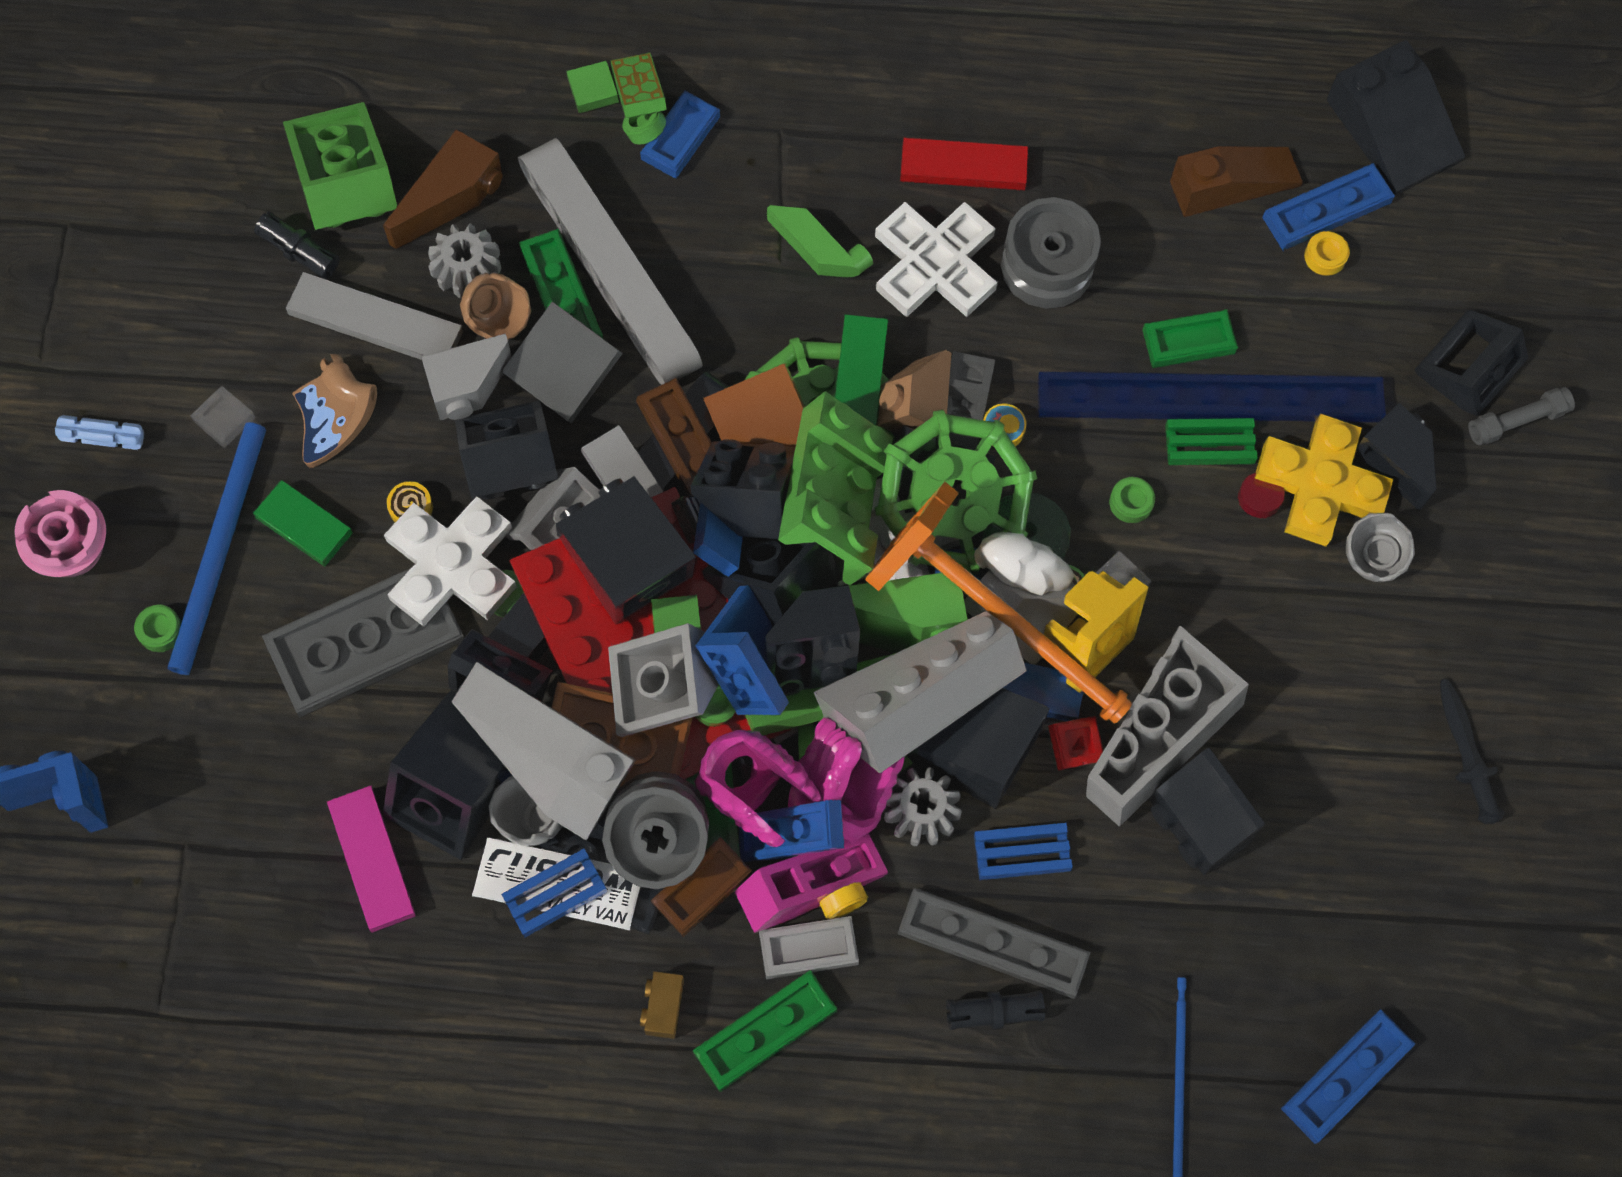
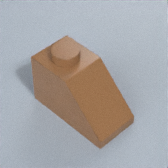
M944 350L915 360L881 385L878 426L900 435L903 425L916 429L933 417L934 411L943 409L947 414L951 352Z

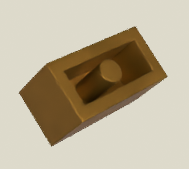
M654 971L653 979H647L645 997H649L648 1009H642L640 1026L645 1027L646 1035L675 1039L684 984L683 975Z

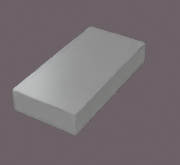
M851 916L759 931L766 979L804 974L809 970L817 972L859 965Z

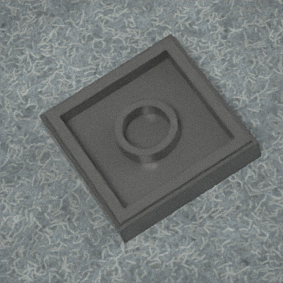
M551 302L501 372L566 421L573 423L623 353L557 304Z

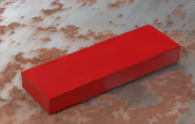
M903 138L900 182L1025 190L1028 146Z

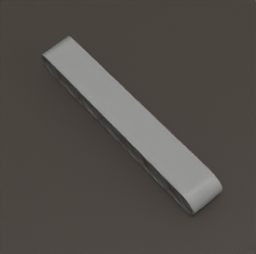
M554 138L518 157L520 167L527 181L658 382L662 385L675 378L680 380L702 368V360L693 342L560 141Z

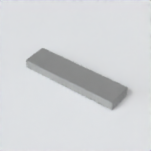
M305 272L302 273L286 307L288 315L422 360V356L457 347L463 334L462 326Z

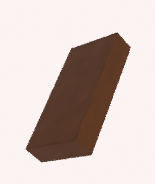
M720 837L705 851L704 858L692 875L677 885L665 887L651 902L684 937L753 873Z

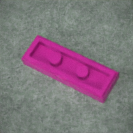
M368 786L327 801L371 933L415 917L416 914L373 788Z

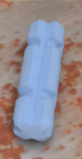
M62 415L57 419L55 435L60 441L75 443L78 439H81L82 444L118 447L119 444H122V448L137 450L142 447L144 430L141 425L124 422L122 426H118L117 421L82 418L81 421H77L75 416Z

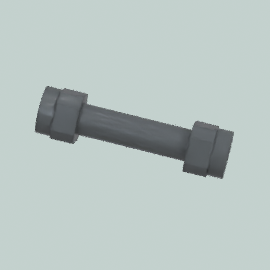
M1566 387L1554 388L1544 392L1539 401L1498 416H1495L1493 412L1481 415L1469 422L1470 436L1477 445L1489 444L1499 440L1503 432L1547 416L1550 420L1562 417L1574 410L1575 402L1573 395Z

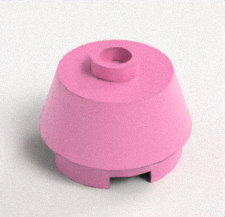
M65 490L48 492L49 496L38 500L30 507L26 505L20 512L15 525L18 554L30 569L42 575L51 577H76L92 569L101 557L106 539L104 516L100 509L84 496Z

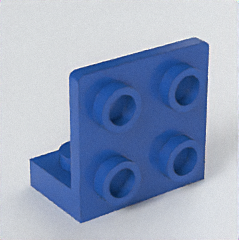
M748 585L737 588L695 646L737 715H781L789 701L780 688L777 679L765 663V636L773 628V625Z
M53 751L38 758L39 762L22 767L20 765L0 767V805L7 811L54 798L59 810L66 811L73 822L77 821L90 833L108 828L97 776L72 752Z

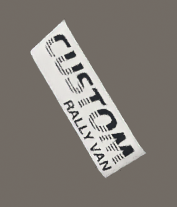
M487 838L472 896L506 903L501 895L502 893L571 855ZM591 860L608 892L565 916L630 930L640 886H636L619 876L611 864ZM583 865L516 901L517 904L524 903L584 870ZM589 879L535 910L545 912L591 887L593 884Z

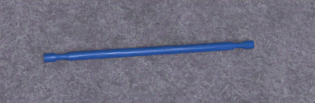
M1183 977L1177 978L1173 1177H1183L1185 990L1187 978Z

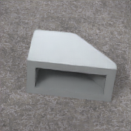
M506 333L421 357L440 420L447 418L452 420L463 419L470 416L473 411L483 408L504 374L501 371L512 357Z

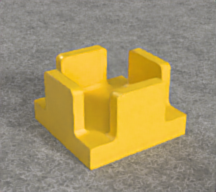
M1090 571L1064 598V604L1088 620V622L1078 618L1066 629L1055 620H1051L1045 626L1044 635L1096 677L1134 639L1149 587L1135 577L1124 586L1104 571L1099 575ZM1066 678V684H1068L1070 687H1072L1079 693L1082 691L1068 678Z

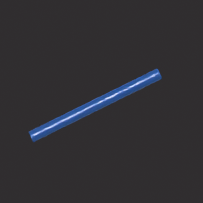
M247 422L244 425L167 667L168 670L181 675L190 674L266 433V429L259 424Z

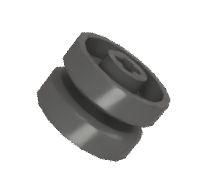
M1057 197L1042 198L1021 207L1010 220L1001 261L1003 279L1013 295L1028 305L1045 309L1064 307L1079 299L1090 286L1101 245L1098 225L1087 210L1070 200Z
M654 771L636 775L618 789L609 804L602 838L607 860L619 876L636 886L660 889L679 884L695 872L705 856L709 827V816L705 800L693 784L676 774ZM654 825L663 828V831L653 832L652 828Z

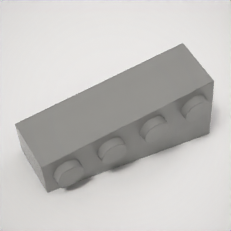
M985 611L815 691L814 694L822 710L823 717H829L832 721H835L836 729L841 728V731H846V737L858 738L862 747L860 757L881 773L1027 670L1013 629Z
M1179 626L1170 646L1154 667L1152 675L1142 692L1137 695L1120 728H1117L1090 772L1087 780L1086 797L1120 827L1154 794L1158 787L1165 783L1244 705L1249 684L1184 628Z

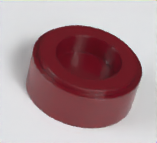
M1253 473L1243 481L1238 493L1239 504L1250 516L1256 518L1270 517L1279 510L1284 500V487L1255 479L1256 473Z

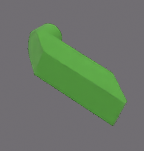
M773 205L767 207V220L818 275L855 277L873 265V259L864 246L857 244L846 252L806 208Z

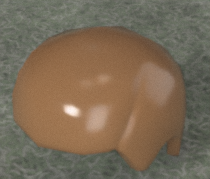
M496 272L491 274L483 273L476 276L465 287L460 303L464 322L476 334L486 339L505 333L508 340L514 339L526 328L531 314L529 295L525 288L509 277Z

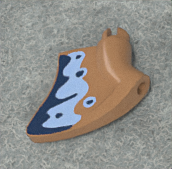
M330 354L332 357L331 361L323 358L320 363L321 370L323 371L321 376L292 393L303 415L304 437L302 458L309 468L321 465L347 447L365 427L376 405V385L357 381L349 366L344 363L343 358L338 354Z

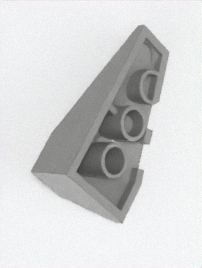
M476 662L452 700L455 707L544 814L587 840L636 760Z

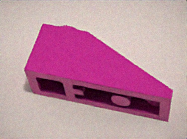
M869 833L860 837L854 845H851L848 840H844V848L798 855L759 868L734 892L754 933L790 921L820 907L819 902L823 898L844 886L855 882H861L862 886H865L888 874V871Z

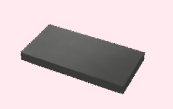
M409 568L263 635L262 638L295 711L300 718L460 644L464 640V636L448 603L446 602L423 627L390 601L387 594L411 569Z

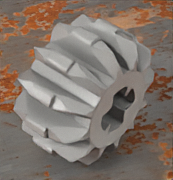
M469 223L465 231L460 232L452 224L450 228L451 235L449 236L437 233V245L429 247L428 251L431 261L428 267L431 276L438 278V285L443 291L453 287L454 294L458 298H460L465 287L476 276L483 273H500L501 270L500 261L498 260L501 255L499 246L496 242H492L491 236L486 229L476 233L475 226Z
M931 767L926 769L924 778L919 779L918 773L914 768L908 769V783L897 778V784L893 786V790L896 793L892 792L891 798L886 802V805L892 808L885 813L884 819L886 823L899 822L894 831V835L897 838L904 836L907 831L912 832L911 845L918 846L921 835L924 834L930 845H936L938 842L937 830L943 835L950 836L954 830L950 821L959 820L962 813L961 809L953 805L960 800V792L956 790L945 791L951 781L947 775L941 777L938 782L933 781L934 769ZM918 799L928 801L926 814L917 813Z

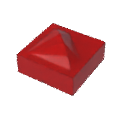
M1096 716L1048 726L1058 770L1097 763L1103 753V747Z

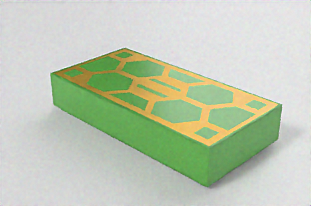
M651 53L610 60L612 74L625 118L667 110L665 97Z

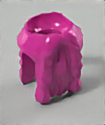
M823 717L816 726L814 739L806 748L805 755L798 762L802 764L808 774V778L814 782L819 790L820 801L841 800L844 840H848L851 845H854L860 837L876 828L881 820L882 812L886 808V802L892 796V788L897 784V774L903 767L904 757L879 773L860 757L862 747L858 738L846 737V731H841V728L836 729L835 721H832L829 717ZM794 786L790 788L788 807L814 803L813 800Z
M735 730L719 736L707 748L706 754L701 760L699 774L694 781L700 795L708 797L709 801L721 813L735 820L736 826L742 827L746 832H752L755 837H758L759 840L772 847L781 846L785 840L758 816L754 810L763 804L781 777L814 802L821 800L819 790L814 782L808 778V774L802 764L795 761L793 756L789 755L781 745L774 744L766 736H762L759 731ZM747 755L751 757L753 763L751 775L747 782L740 787H728L725 782V772L730 763L741 756Z

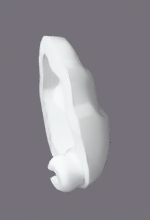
M994 533L983 539L980 547L974 553L977 565L983 569L986 567L990 569L1003 583L1041 596L1048 592L1068 589L1075 576L1071 567L1054 554L1049 546L1031 541L1024 534Z

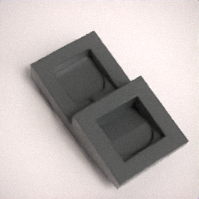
M953 351L947 414L983 420L995 365L994 359ZM949 433L950 440L973 447L978 445L979 438Z

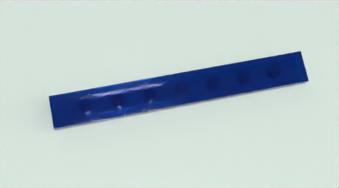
M1039 372L1037 378L1038 417L1118 419L1254 418V421H1316L1319 415L1323 414L1344 422H1380L1386 416L1383 377Z

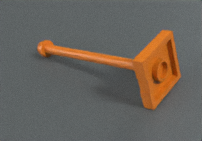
M944 481L892 539L865 580L876 590L880 591L911 555L917 559L922 556L992 616L1013 629L1017 637L1103 708L1100 717L1104 720L1109 719L1114 724L1117 723L1132 705V702L1127 699L1128 694L1119 690L1114 694L934 543L936 537L931 533L958 495V492Z

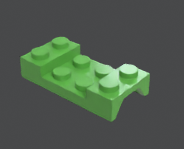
M826 391L803 408L778 540L785 545L816 542L844 560L843 582L850 586L873 570L878 534L869 529L876 480L878 476L884 473L887 456L884 450L888 444L892 445L893 437Z

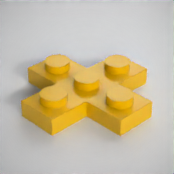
M1320 414L1315 421L1308 449L1268 436L1263 445L1255 479L1284 487V491L1295 494L1285 533L1327 546L1332 539L1339 510L1361 518L1369 513H1385L1393 479L1352 465L1361 427Z

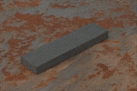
M916 888L912 891L898 930V935L1073 999L1077 995L1090 956L1089 951Z

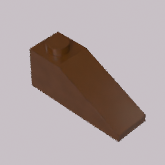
M455 130L383 224L389 245L397 249L479 206L487 194L491 195L498 189L502 181L503 174L498 153L464 133Z
M1217 146L1179 156L1170 183L1184 217L1300 187L1303 181L1289 147Z

